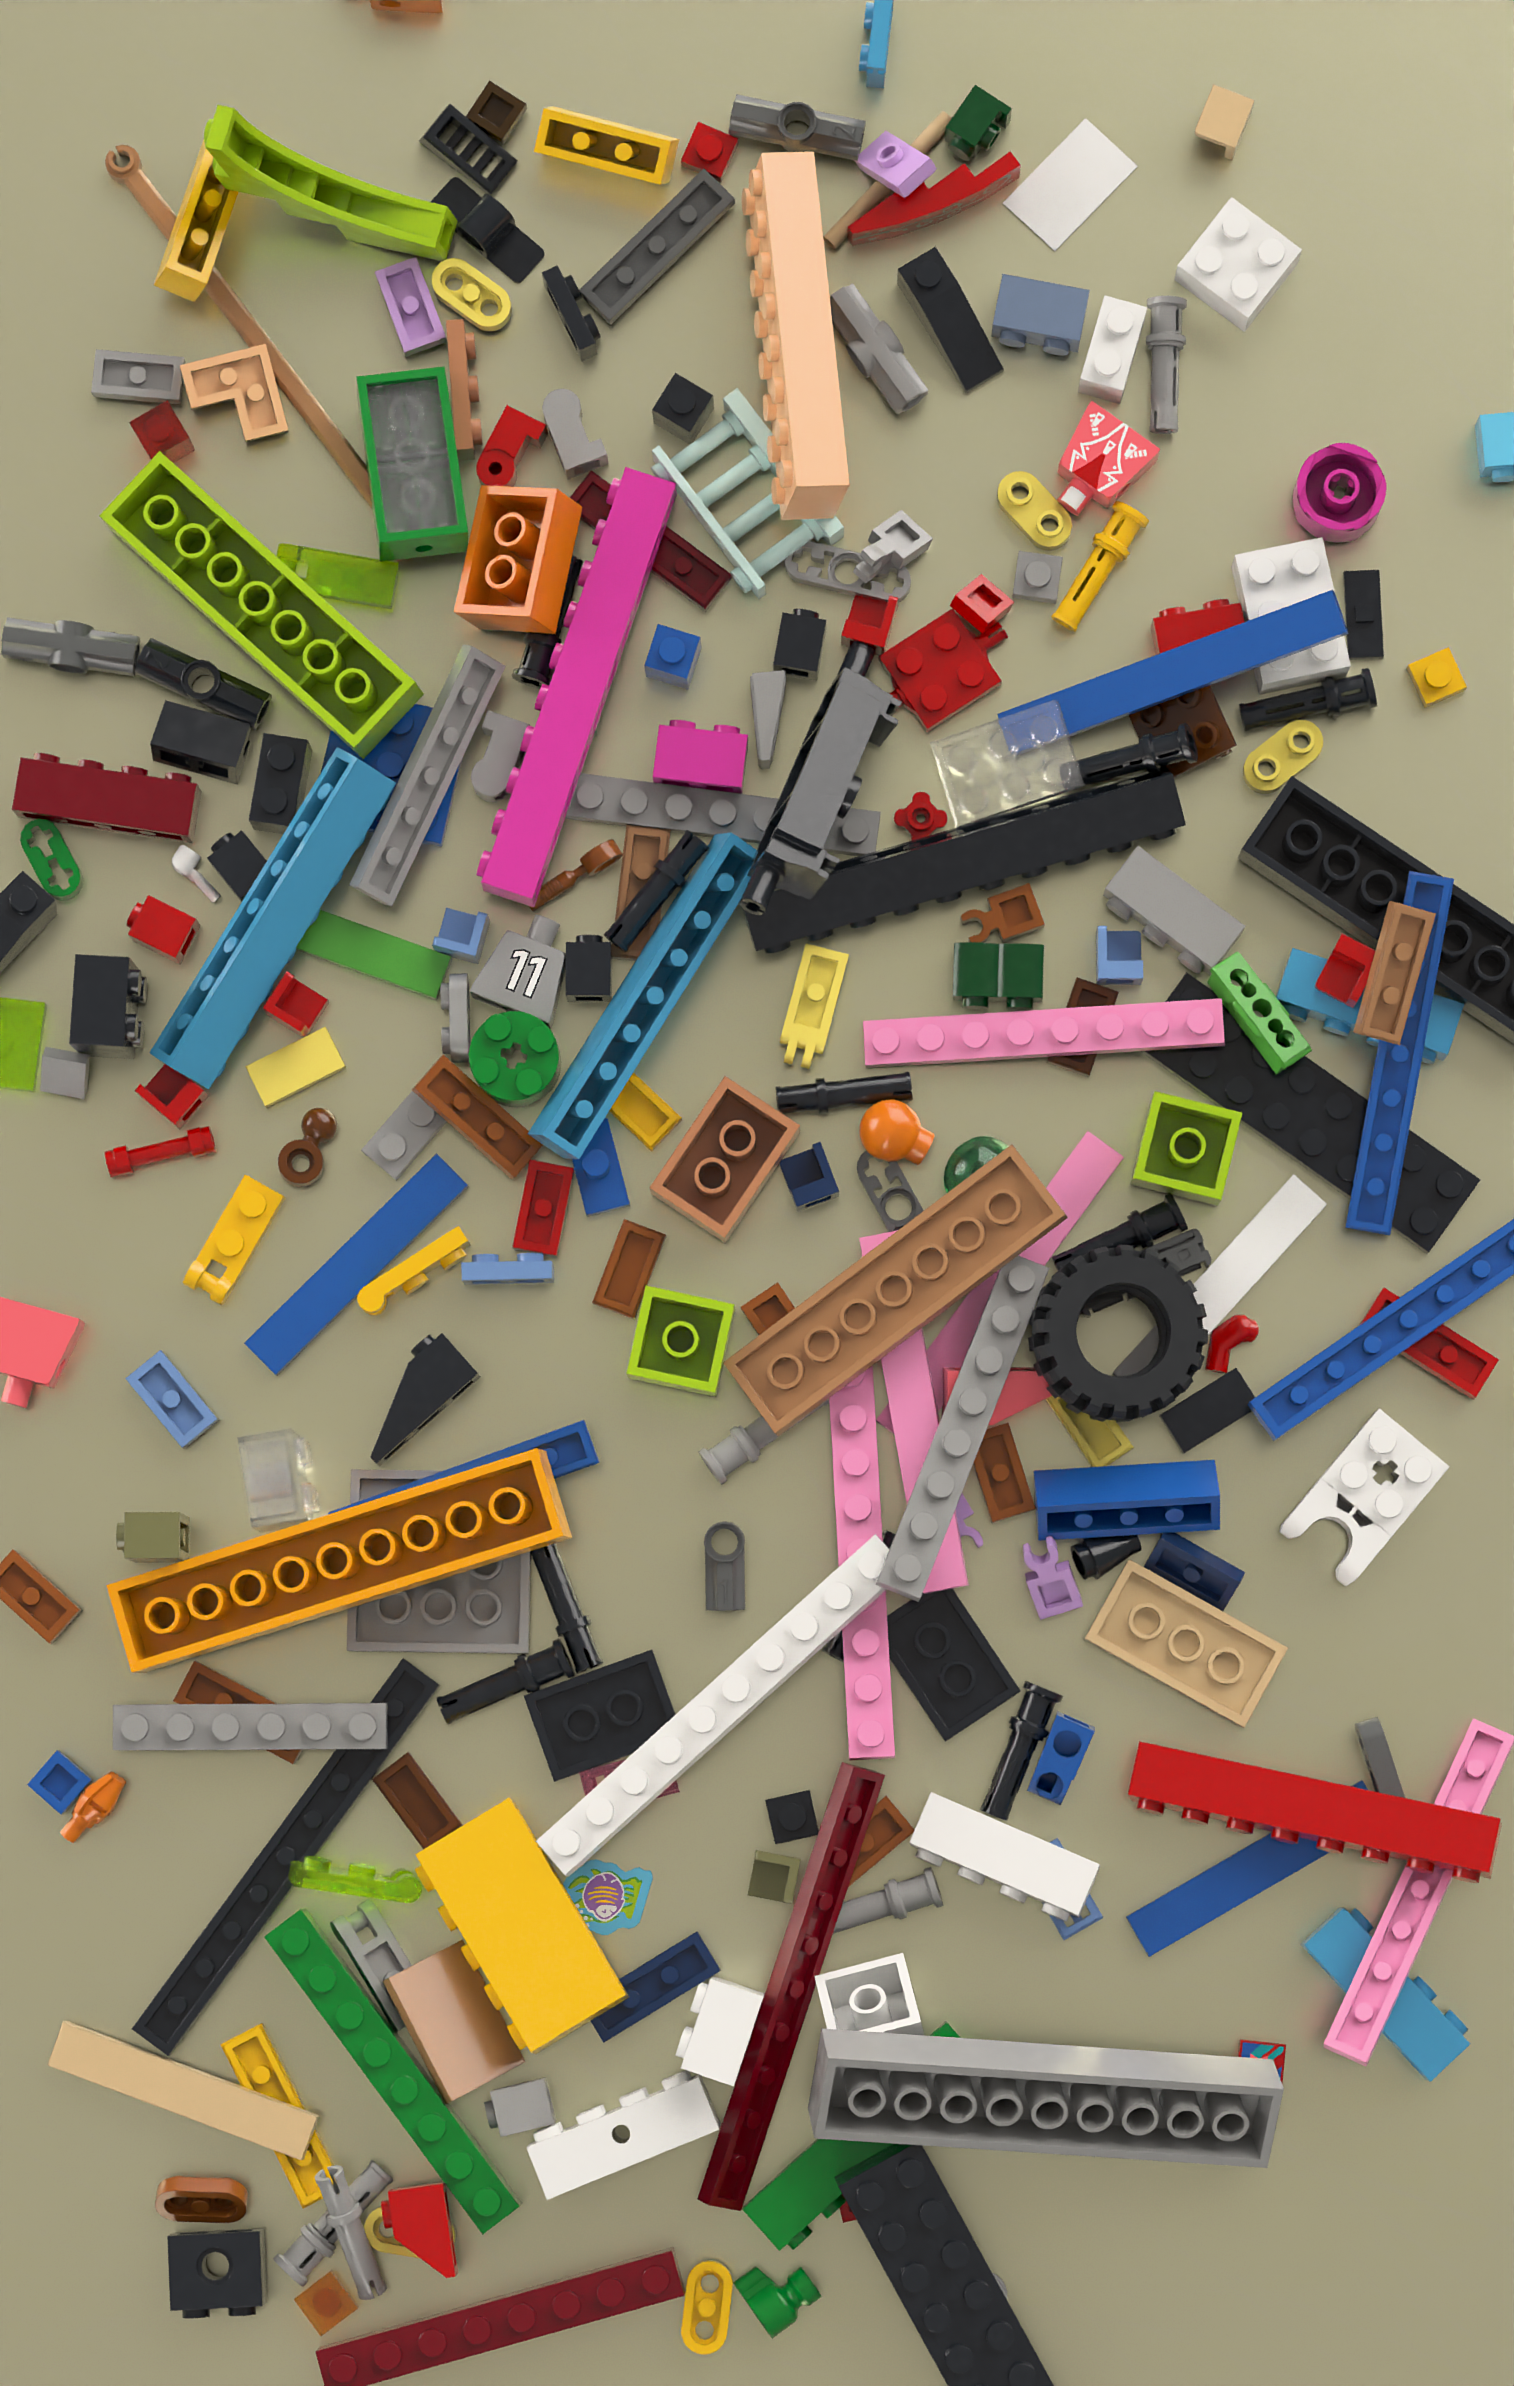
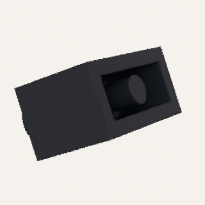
M263 733L249 814V822L254 830L284 834L299 810L305 797L312 756V748L308 740Z

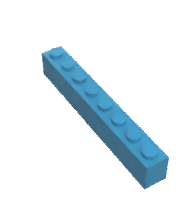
M338 747L335 749L150 1051L151 1055L205 1088L209 1089L214 1080L224 1071L226 1061L238 1041L246 1035L250 1022L258 1008L270 996L273 984L285 964L289 963L294 957L296 946L304 933L316 921L320 907L331 889L341 880L343 870L355 850L365 841L367 831L377 814L387 805L390 793L396 785L394 781Z
M732 832L715 834L708 844L709 849L698 860L688 876L687 882L678 892L528 1132V1135L562 1158L580 1159L742 899L750 877L747 875L753 863L752 860L756 849Z

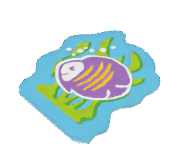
M595 1859L585 1862L582 1867L566 1878L563 1885L590 1931L600 1935H609L618 1928L630 1929L640 1923L653 1876L650 1870H643L640 1867L624 1872L614 1863H604Z

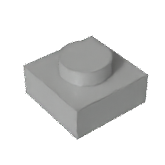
M1019 551L1012 598L1056 604L1063 557Z

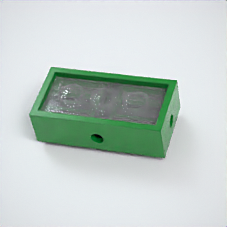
M445 366L356 376L358 408L380 562L467 552L468 526Z

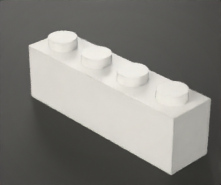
M932 1792L928 1797L909 1842L911 1846L918 1849L915 1857L938 1867L941 1866L943 1860L960 1867L957 1875L980 1885H983L985 1878L1002 1885L999 1893L1021 1903H1025L1027 1896L1044 1903L1041 1911L1066 1922L1070 1914L1078 1918L1080 1917L1100 1869V1864Z

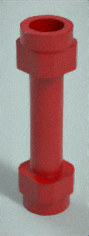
M206 1126L187 1130L188 1136L129 1150L125 1145L105 1151V1159L110 1177L134 1173V1167L192 1153L194 1158L216 1152L211 1128Z

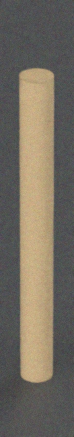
M942 111L910 146L926 154L945 134L946 126L952 118ZM876 180L823 236L824 241L835 250L847 238V227L877 206L891 189Z

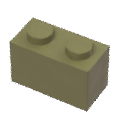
M124 1512V1523H117V1550H123L125 1559L135 1563H173L189 1559L190 1517L180 1512Z

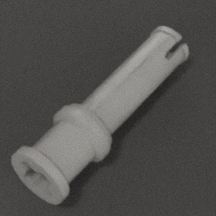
M1155 296L1147 299V308L1151 309V334L1146 337V344L1148 349L1152 350L1149 431L1156 434L1178 432L1179 351L1186 345V337L1182 335V310L1187 307V300L1182 297Z
M828 1399L825 1402H823L820 1406H818L816 1409H814L812 1412H810L808 1415H806L804 1418H802L800 1421L810 1416L812 1413L820 1409L822 1406H826L827 1404H829ZM761 1416L745 1428L741 1425L738 1427L734 1426L730 1429V1435L709 1450L703 1448L698 1452L710 1472L722 1485L727 1481L726 1476L747 1461L752 1463L757 1461L758 1456L761 1455L759 1450L774 1441L778 1436Z
M932 1867L924 1869V1874L901 1882H897L895 1879L889 1880L887 1884H884L885 1889L843 1902L833 1934L891 1915L895 1919L907 1918L908 1912L929 1905H934L936 1908L944 1906Z
M370 2161L366 2169L349 2186L352 2198L358 2201L362 2213L385 2187L393 2182V2179L376 2162ZM325 2213L314 2225L312 2223L304 2225L300 2229L302 2235L283 2255L277 2254L273 2258L302 2287L308 2282L306 2277L324 2257L330 2258L335 2253L336 2246L334 2243L338 2240L335 2228L327 2223Z

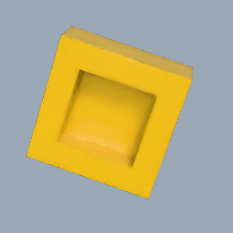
M1449 647L1408 664L1406 668L1424 708L1459 694L1467 688Z

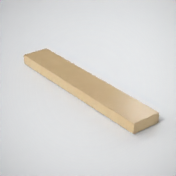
M69 2021L62 2022L48 2062V2066L299 2160L305 2159L320 2116Z

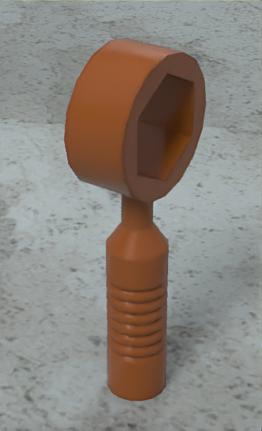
M614 839L599 844L580 858L582 865L573 871H563L543 884L535 907L529 906V908L534 912L548 901L574 886L577 878L586 872L589 876H592L616 863L623 854Z

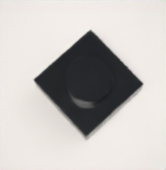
M810 1790L765 1800L775 1845L818 1835L819 1830Z

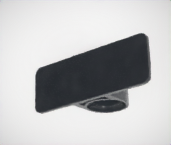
M453 177L432 199V203L447 206L458 220L455 233L513 282L521 283L544 258V250L516 227L514 217L498 200L486 193L481 197L460 178Z

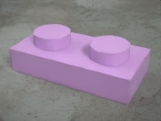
M413 257L375 271L405 356L407 357L446 343L447 339L417 258Z

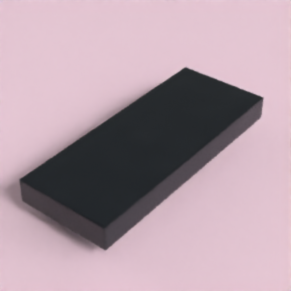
M1379 570L1344 571L1345 621L1349 633L1346 635L1349 660L1383 659Z

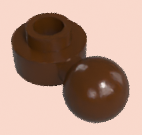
M325 1108L309 1110L301 1122V1129L304 1134L303 1139L289 1142L280 1151L278 1157L280 1174L287 1183L293 1186H309L316 1182L322 1174L323 1157L318 1147L320 1143L329 1141L337 1130L335 1116ZM298 1158H305L309 1161L310 1165L306 1171L298 1172L292 1167L293 1162Z

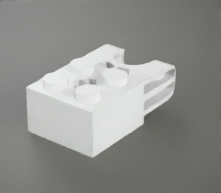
M1379 1408L1371 1415L1281 1524L1279 1532L1286 1538L1292 1539L1301 1536L1316 1521L1327 1519L1339 1523L1346 1530L1349 1541L1347 1552L1335 1569L1336 1579L1344 1586H1347L1360 1576L1450 1466ZM1375 1463L1381 1467L1388 1464L1392 1468L1393 1472L1391 1475L1394 1476L1392 1483L1386 1480L1378 1484L1373 1477L1377 1474V1472L1372 1470Z

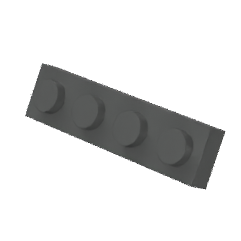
M703 169L579 289L581 297L611 325L735 204V198Z

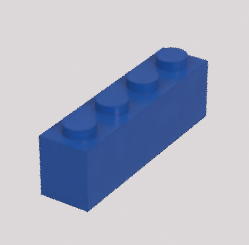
M1215 1460L1034 1471V1501L1039 1541L1046 1540L1048 1536H1052L1054 1540L1220 1530V1491Z

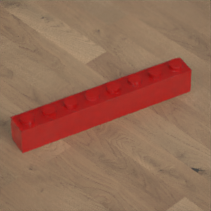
M1139 1741L1128 1790V1796L1131 1801L1138 1803L1136 1809L1146 1813L1163 1815L1164 1809L1182 1812L1181 1819L1192 1823L1208 1825L1209 1818L1227 1822L1226 1829L1234 1832L1253 1834L1254 1828L1272 1832L1271 1838L1290 1844H1298L1299 1838L1317 1841V1849L1336 1854H1343L1344 1847L1362 1851L1361 1858L1377 1863L1388 1864L1389 1857L1406 1860V1867L1411 1870L1433 1873L1435 1867L1453 1871L1452 1878L1470 1883H1479L1480 1877L1491 1879L1502 1827L1501 1818Z

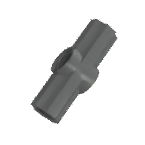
M736 94L728 132L734 136L778 144L789 152L812 151L858 161L866 121L815 111L809 105L802 102H792L786 105ZM800 120L805 122L809 128L803 134L793 135L786 130V126L792 121Z
M7 617L1 640V655L5 658L46 663L50 668L70 673H87V670L135 676L134 670L140 655L139 636L94 630L90 625L67 620L55 621V624Z

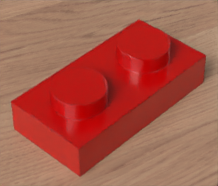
M536 1160L529 1161L512 1245L513 1249L531 1253H542L551 1257L558 1256L575 1171L574 1168Z

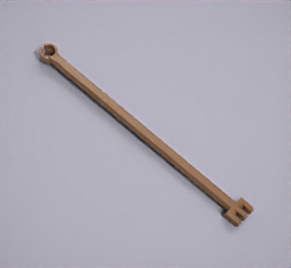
M128 145L115 146L119 156H128L130 162L125 167H117L115 165L117 157L113 151L109 150L105 159L108 174L114 181L123 183L128 187L169 241L177 218L176 214L142 171L141 159L136 150ZM213 266L208 283L204 289L249 348L266 344L277 385L372 508L367 465L224 277Z

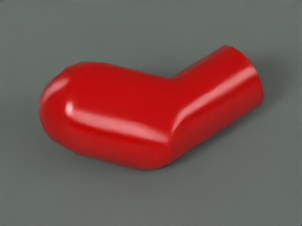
M1234 1315L1216 1327L1210 1336L1205 1370L1227 1374L1231 1349L1242 1342H1253L1257 1338L1259 1333L1257 1322L1246 1315Z

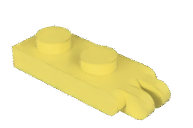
M805 944L779 1042L788 1045L783 1063L792 1065L796 1050L800 1048L805 1050L801 1067L810 1069L814 1052L823 1054L849 954Z

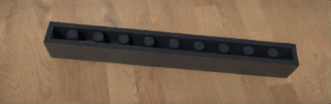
M1164 766L1161 772L1158 773L1144 772L841 861L836 865L828 879L811 900L801 895L797 896L789 891L775 888L764 914L755 915L744 909L743 912L755 950L764 949L765 953H776L791 946L790 941L804 937H807L809 941L824 939L834 933V928L850 924L851 928L865 927L876 922V916L893 911L895 916L909 914L919 909V903L936 899L937 903L950 902L962 896L961 891L977 886L979 890L994 889L1005 884V878L1021 874L1023 878L1035 877L1047 872V866L1064 861L1065 865L1079 864L1091 858L1090 853L1107 849L1109 853L1120 852L1131 848L1134 840L1150 836L1151 840L1168 838L1176 834L1175 828L1185 826L1186 823L1173 774Z

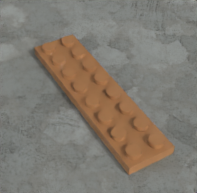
M1011 1144L724 1361L723 1364L774 1433L779 1437L1068 1217Z

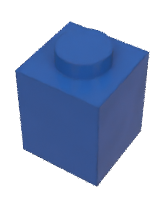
M658 624L644 665L646 677L688 690L702 649L701 637Z

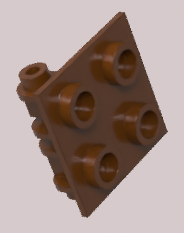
M1210 685L1129 715L1139 739L1148 733L1157 736L1178 730V726L1183 723H1187L1190 726L1196 742L1198 760L1191 764L1185 760L1167 765L1166 767L1173 774L1174 778L1214 757L1220 759L1232 753L1231 748L1237 746Z

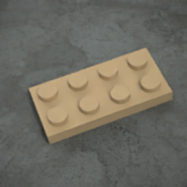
M1130 1559L1126 1562L1084 1638L1242 1728H1245L1288 1650L1286 1646Z

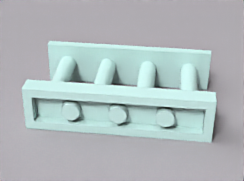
M736 388L723 398L724 410L726 411L722 415L723 421L671 459L668 458L658 445L652 450L655 465L651 467V470L655 477L676 483L679 496L735 569L730 573L735 582L744 593L752 590L756 597L760 599L766 595V586L760 578L813 538L816 541L823 538L827 545H834L844 537V526L836 516L828 519H801L803 524L752 562L749 563L734 542L779 510L780 504H773L772 493H770L724 528L720 526L707 509L759 469L764 472L769 468L777 477L776 465L769 462L767 455L768 436H772V432L740 390ZM743 434L752 445V448L748 450L750 455L696 494L681 473L732 435L738 437Z

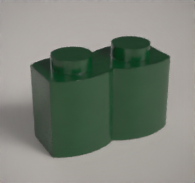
M954 943L953 1000L962 1001V1008L988 1009L989 1002L1001 1001L1007 1002L1006 1009L1032 1010L1033 1003L1042 1002L1044 945L1025 943Z

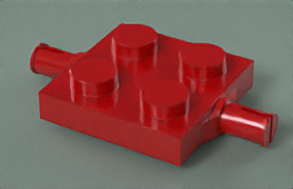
M952 608L878 656L879 662L891 678L894 691L889 694L902 701L899 708L904 705L906 709L914 713L928 733L1002 684V680L989 663L987 650L1007 639L1008 636L1005 630H1002L999 622L985 633L976 636L964 626Z

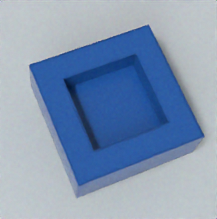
M57 1750L27 1785L57 1812L63 1815L93 1779L60 1750Z

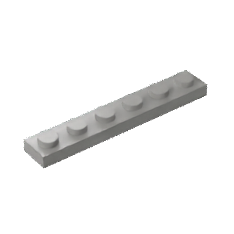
M462 646L349 884L350 886L384 905L393 906L506 667L505 665L473 646Z
M387 1703L113 1705V1750L387 1749Z

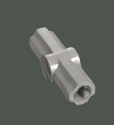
M853 283L833 293L830 296L832 324L847 343L845 345L846 349L860 372L866 378H872L881 394L884 395L897 415L918 404L928 394V389L903 355L904 349L890 326L882 320L880 322L869 304L861 296Z

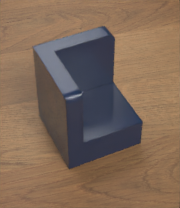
M821 1142L812 1144V1149L781 1160L780 1168L797 1212L839 1197V1189Z

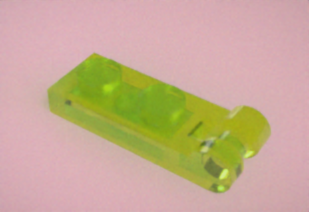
M278 544L276 556L294 573L297 563L308 564L306 578H300L321 597L392 609L400 570L399 563L391 561L380 562V559L292 544Z
M305 1856L304 1863L291 1861L288 1876L289 1881L294 1887L403 1903L416 1901L422 1893L420 1881L408 1869L399 1868L390 1875L376 1873L375 1866L363 1863H349V1869L331 1867V1860L316 1856Z

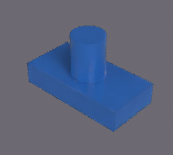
M604 1118L580 1159H572L587 1217L630 1206L608 1118Z

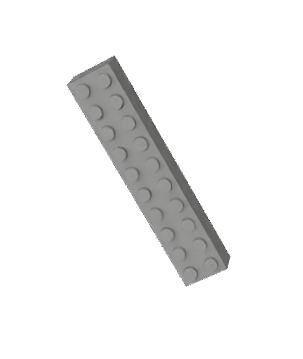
M821 2028L808 2112L813 2135L817 2139L1268 2168L1284 2088L1273 2059Z

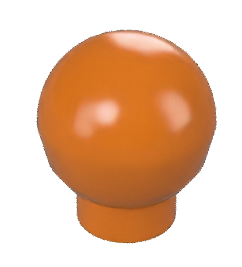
M892 1099L882 1100L873 1104L864 1113L859 1127L860 1139L866 1151L873 1157L888 1162L900 1161L904 1158L919 1165L926 1156L934 1139V1133L921 1127L920 1120L914 1110L906 1103Z

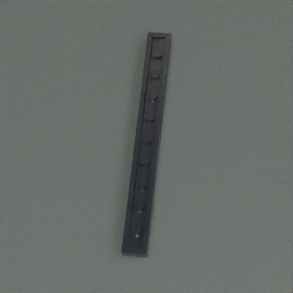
M403 1658L370 1702L387 1703V1749H336L132 2027L133 2031L167 2056L172 2054L438 1690L440 1684Z

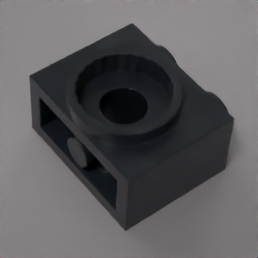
M264 2228L179 2232L167 2236L170 2311L182 2310V2318L185 2319L210 2317V2309L228 2308V2316H248L256 2314V2306H263L267 2303ZM218 2252L227 2258L229 2269L225 2276L215 2277L208 2272L206 2258L210 2253Z

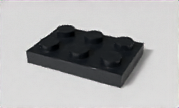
M953 1589L927 1594L922 1593L918 1602L910 1600L887 1616L889 1658L945 1742L1021 1692Z
M652 1649L524 1695L554 1782L633 1754L676 1715Z

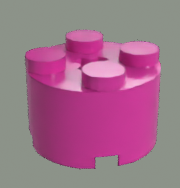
M1350 443L1332 444L1310 455L1300 469L1293 490V507L1298 523L1317 538L1323 537V540L1328 542H1351L1366 533L1379 515L1387 490L1385 477L1374 456L1364 448ZM1337 486L1345 489L1342 499L1333 497Z

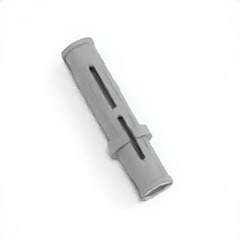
M340 2165L329 2166L327 2169L331 2179L326 2177L323 2169L315 2175V2181L320 2188L327 2207L325 2217L327 2223L335 2228L358 2290L359 2298L361 2300H370L374 2298L369 2281L372 2288L375 2287L378 2296L386 2291L387 2286L385 2281H383L360 2220L362 2214L361 2206L356 2199L352 2198L344 2176L343 2167Z

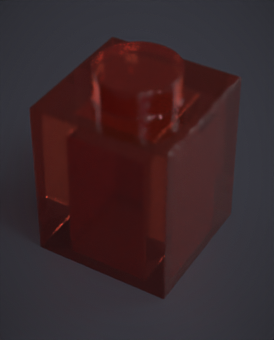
M168 400L129 422L150 461L159 451L173 463L195 451L190 437Z

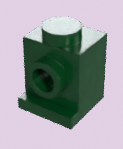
M974 85L946 126L945 141L949 143L948 148L965 161H969L971 158L975 159L981 148L988 151L1001 132V128L997 125L999 124L1005 129L1009 125L1012 108L977 85Z

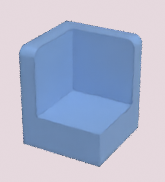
M446 908L438 937L435 936L432 946L434 950L456 959L479 964L490 925L488 914L478 912L476 916Z
M1098 926L1096 930V984L1141 985L1143 981L1141 933L1139 931H1107V926Z

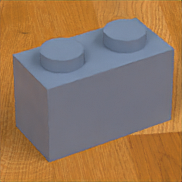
M1002 274L991 337H997L1000 343L1011 347H1024L1025 343L1043 346V351L1054 355H1068L1069 351L1078 353L1090 290Z

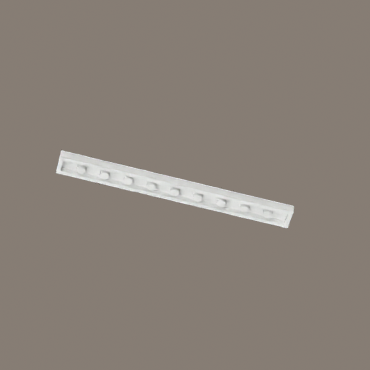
M876 1534L536 1840L565 1876L569 1877L887 1590L876 1585L889 1548Z

